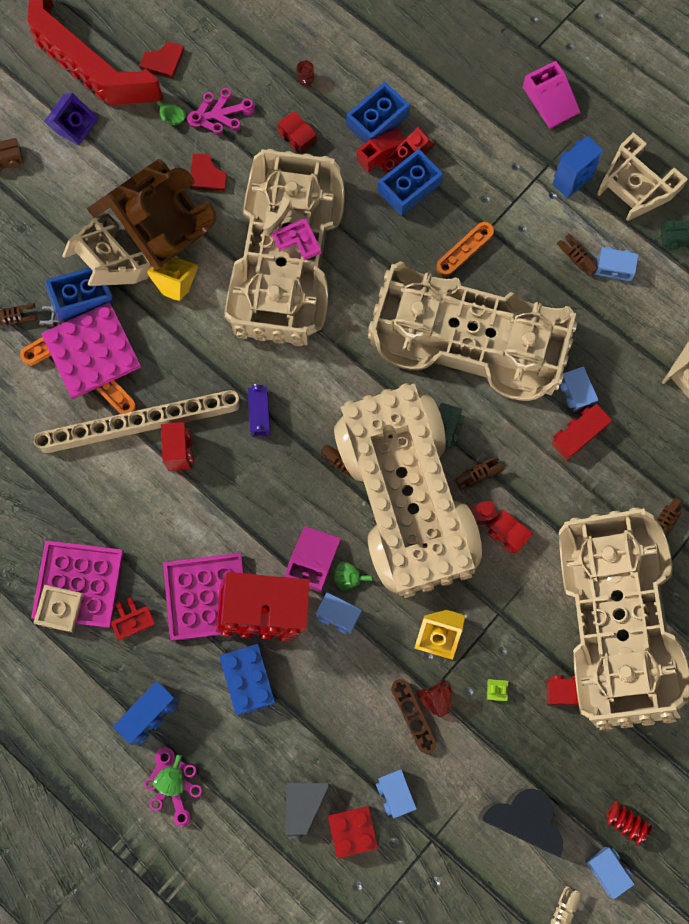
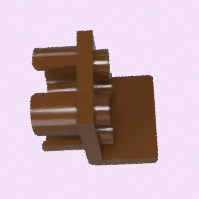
M161 159L155 160L87 208L93 218L111 208L154 270L161 268L211 230L210 228L216 222V212L210 202L205 201L195 207L184 190L195 183L191 174L183 168L169 170Z

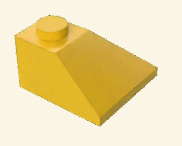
M174 257L157 270L151 267L147 274L164 296L180 301L189 292L198 265Z
M449 610L425 615L414 649L453 660L463 630L465 615Z

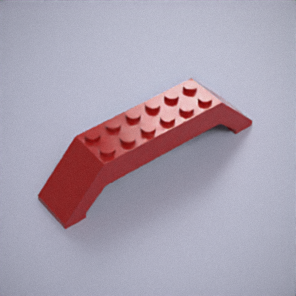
M29 0L27 22L30 27L29 32L35 39V45L39 49L43 48L52 60L56 59L64 70H69L72 77L77 81L80 80L88 91L92 90L101 102L105 101L108 105H120L163 100L159 80L147 69L137 72H117L51 16V8L54 6L52 0Z

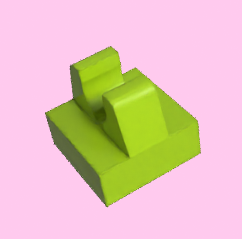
M488 679L487 700L507 702L508 681Z

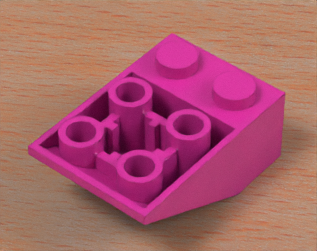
M557 61L525 76L522 88L549 129L580 114L567 77Z
M304 526L284 577L310 579L309 589L322 593L341 538Z

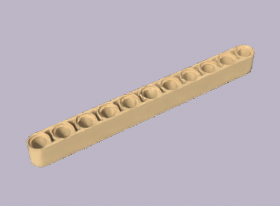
M223 391L39 432L34 437V444L43 453L56 452L159 429L161 424L186 423L231 413L239 409L240 400L235 391ZM230 398L236 399L233 404L226 403ZM210 403H217L215 408H208ZM193 406L199 407L194 413L189 411ZM173 411H180L178 416H171V413ZM155 415H161L159 420H152ZM136 419H142L141 424L134 425ZM118 423H124L121 429H115ZM105 427L102 433H97L98 428ZM86 431V434H85L84 437H82V438H79V437H78V435H79L80 432ZM67 435L65 441L59 442L60 437ZM48 439V443L45 446H41V442Z

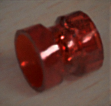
M307 60L299 62L296 68L298 82L304 86L312 84L314 81L313 64Z

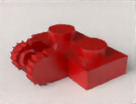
M132 597L128 598V604L132 610V613L126 615L121 602L116 604L121 618L112 621L111 625L118 641L156 625L149 607L146 606L137 610Z

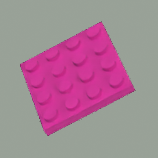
M110 302L41 333L72 400L141 368Z
M45 541L31 618L35 619L44 585L84 594L76 624L111 628L124 551L121 549Z
M233 553L163 562L170 641L220 635V633L216 632L220 584L226 572L244 573L242 554Z

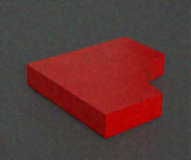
M167 41L165 46L157 51H145L139 68L141 70L147 69L151 73L173 79L185 50L184 46Z
M193 153L190 174L195 183L189 188L225 191L227 172L221 171L213 165L211 155Z

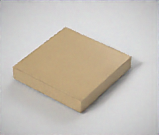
M44 585L34 624L73 633L84 594Z

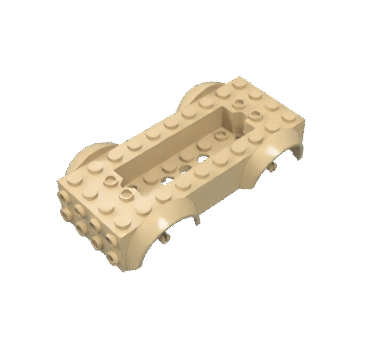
M262 149L261 152L254 156L243 207V215L250 220L243 258L234 262L224 311V318L231 324L233 333L238 338L246 339L247 337H252L258 341H266L267 339L273 340V342L278 344L288 342L295 346L308 345L309 335L323 328L328 309L327 279L320 270L326 231L339 226L345 202L343 175L335 159H331L328 156L316 157L311 154H295L291 151L278 152L274 149ZM283 196L290 198L292 205L285 219L274 231L281 229L285 223L293 224L306 218L321 249V254L304 260L297 244L279 252L272 234H264L263 227L269 211L278 212ZM280 257L285 258L287 261L283 267H279L276 264V260Z
M401 261L392 264L390 270H386L384 286L380 289L379 302L375 305L374 318L370 322L368 329V338L371 339L370 346L376 347L384 360L406 370H423L436 363L487 378L490 386L497 393L520 401L538 399L544 394L552 395L554 390H558L564 376L562 372L568 361L569 356L567 354L573 342L572 335L576 330L578 322L575 321L576 313L573 312L571 307H544L541 303L538 305V302L533 304L516 297L512 292L505 297L471 289L461 286L459 278L432 277L431 273L428 276V273L422 274L407 267L405 262ZM456 318L460 324L458 327L452 328L449 326V320ZM470 323H474L477 325L478 329L476 331H471L468 329L467 325ZM488 328H493L496 331V336L493 338L487 337L485 331Z
M405 383L395 390L386 389L376 396L367 395L362 398L363 400L346 402L344 406H341L343 416L334 426L335 440L340 456L350 475L355 480L365 484L377 523L368 534V546L372 562L381 582L391 592L408 598L416 595L415 592L419 590L428 592L433 590L435 585L447 586L458 578L461 581L472 578V574L475 573V569L480 564L482 558L481 538L475 518L469 507L452 499L439 459L445 451L446 439L442 417L434 399L429 395L417 392L415 383ZM400 467H404L408 471L407 476L404 478H399L396 475V471ZM406 486L412 487V495H403V488ZM412 503L419 506V511L416 514L408 512V506Z
M638 507L631 508L626 512L612 511L608 515L594 514L589 516V518H572L570 521L564 522L565 525L559 530V548L565 594L575 598L581 644L573 650L581 715L588 718L600 730H611L612 726L618 725L621 728H630L636 723H642V725L647 726L663 720V723L676 722V719L681 718L680 708L689 701V664L679 640L667 632L660 586L672 575V557L663 528L654 515L645 511V508L641 509ZM617 590L623 593L622 600L618 602L613 601L611 598L612 593ZM618 610L625 612V617L621 620L614 618V614ZM620 630H626L629 633V638L626 641L617 639V633Z

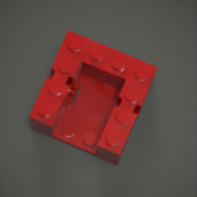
M226 572L220 584L216 632L224 637L240 634V638L250 639L252 635H259L262 640H272V637L280 638V641L292 642V639H295L306 630L310 579Z

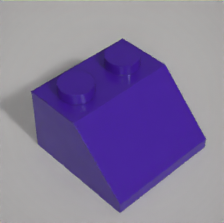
M68 93L63 94L44 122L58 135L80 145L99 117L76 95Z

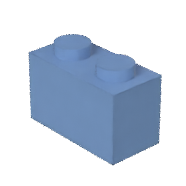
M602 247L598 254L595 275L632 281L636 272L638 254L629 250L620 251L612 247Z
M584 366L564 373L562 383L559 386L562 392L565 391L567 405L570 409L572 408L574 413L597 404V395Z
M326 592L316 612V616L319 617L318 621L326 625L331 623L336 626L335 629L346 634L347 632L352 633L362 610Z
M401 769L378 778L379 783L376 784L380 796H385L386 803L383 805L387 816L392 815L394 819L416 810Z
M604 847L588 858L586 863L608 896L615 899L634 885L631 880L633 876L627 867L623 868L619 863L621 858L614 849Z

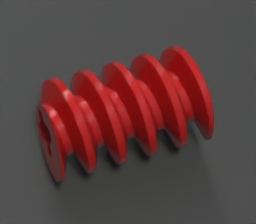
M616 800L606 814L608 818L606 825L609 826L614 822V830L616 831L621 827V835L623 836L628 832V840L630 841L635 837V845L638 846L650 834L653 825L648 826V821H641V816H634V812L632 810L627 811L625 805L619 807L620 802Z

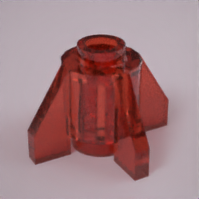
M445 679L428 689L417 691L419 699L433 715L442 717L449 713L453 692L450 685L446 684Z

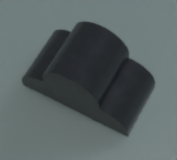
M536 789L517 790L509 797L506 804L492 803L480 812L479 820L552 855L561 857L563 839L560 832L550 824L553 818V805L549 797L542 791Z

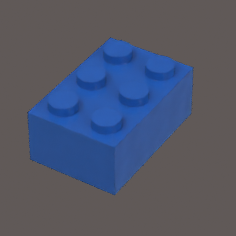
M384 82L346 114V126L366 143L372 138L392 131L409 116L410 104Z
M589 136L583 140L579 139L574 144L573 149L570 151L566 150L561 155V161L557 166L558 169L554 174L555 178L552 185L568 199L593 178L604 150Z
M418 149L378 181V192L402 216L442 184L443 173Z
M91 268L45 280L46 290L58 322L78 317L108 302L112 306V295L108 285H88L93 272Z
M258 644L219 656L237 716L276 704Z
M156 681L118 720L113 728L129 744L142 745L149 738L148 733L153 728L156 730L164 722L162 718L167 713L172 714L177 709V703L180 700L162 683Z

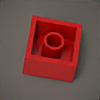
M184 422L161 424L162 458L167 470L191 469V463H194V455L190 445H193L190 429L186 427Z
M369 806L328 815L337 858L378 849Z

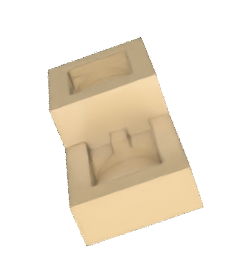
M283 196L277 213L269 211L263 227L264 234L269 235L285 219L292 205L290 198Z

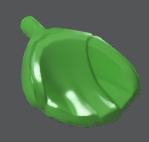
M157 101V104L160 106V116L163 122L173 126L184 122L187 117L184 110L177 105L163 104L161 101Z
M341 561L334 570L333 579L336 587L343 592L357 587L361 584V581H372L373 576H361V572L354 565Z
M177 754L174 766L162 769L155 777L153 786L161 794L176 796L183 792L184 777L182 770L178 768L182 755Z

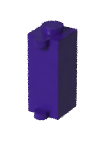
M253 385L251 388H248L251 436H268L271 433L267 386Z

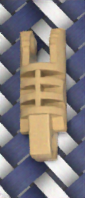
M567 886L564 888L558 902L559 907L555 909L556 911L553 914L555 918L551 919V924H571V920L574 917L573 912H576L582 896L579 891H573V889Z

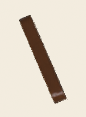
M403 679L394 681L391 687L392 694L418 749L425 754L433 752L436 748V741L409 684ZM397 683L405 685L404 694L406 696L409 693L411 697L405 698L400 702L398 698H402L400 692L395 691ZM407 701H411L415 705V709L411 713H407L403 709V705ZM414 720H421L424 727L421 731L418 732L412 728ZM427 730L428 735L424 736L427 741H432L431 749L422 748L423 739L422 737L417 739L416 735H420Z

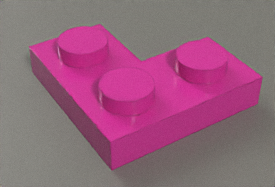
M306 218L271 233L279 252L297 244L304 260L321 254V249Z

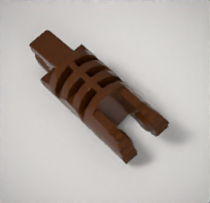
M571 234L565 236L567 242L572 246L571 248L562 240L557 242L559 248L580 270H584L589 276L596 272L597 267L593 263V258Z
M35 303L0 309V326L38 320L37 315L24 317L23 310L36 308Z
M324 445L321 450L322 457L329 461L330 465L345 475L352 477L345 467L339 451L329 445Z
M494 456L463 472L462 475L456 478V484L460 490L468 486L471 487L504 471L505 468L502 464L496 465L499 459L497 456Z
M674 498L669 506L666 505L657 518L666 538L682 514L680 512L682 500Z

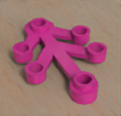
M223 88L220 92L221 97L212 111L205 113L209 105L214 103V95L207 92L203 96L204 101L199 109L189 113L187 121L191 127H204L215 135L223 133L222 124L230 127L232 131H238L240 129V121L236 118L229 119L225 116L242 112L244 115H251L255 111V104L250 99H244L241 104L223 108L227 100L231 99L230 89ZM214 119L220 123L213 124L207 120Z
M163 747L156 752L155 761L157 765L151 777L146 779L144 783L147 790L156 789L155 787L149 788L148 782L150 780L154 781L162 769L174 766L176 758L171 748ZM163 754L168 755V760L166 762L162 761L161 759ZM180 761L178 768L184 771L185 776L193 777L196 775L197 769L194 765H187ZM188 767H192L194 769L192 775L187 774ZM184 780V790L188 791L192 797L201 796L202 787L200 785H193ZM194 787L199 788L200 792L198 795L193 794L192 790ZM158 792L156 798L150 802L151 809L154 811L162 809L166 795ZM179 793L176 796H172L176 810L174 821L178 826H186L191 821V814L188 810L184 809ZM158 800L160 802L159 808H154V801ZM180 814L185 815L186 819L184 822L179 821L178 817Z

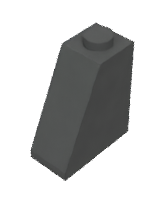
M287 783L285 834H290V838L302 839V835L308 833L326 794L328 783Z

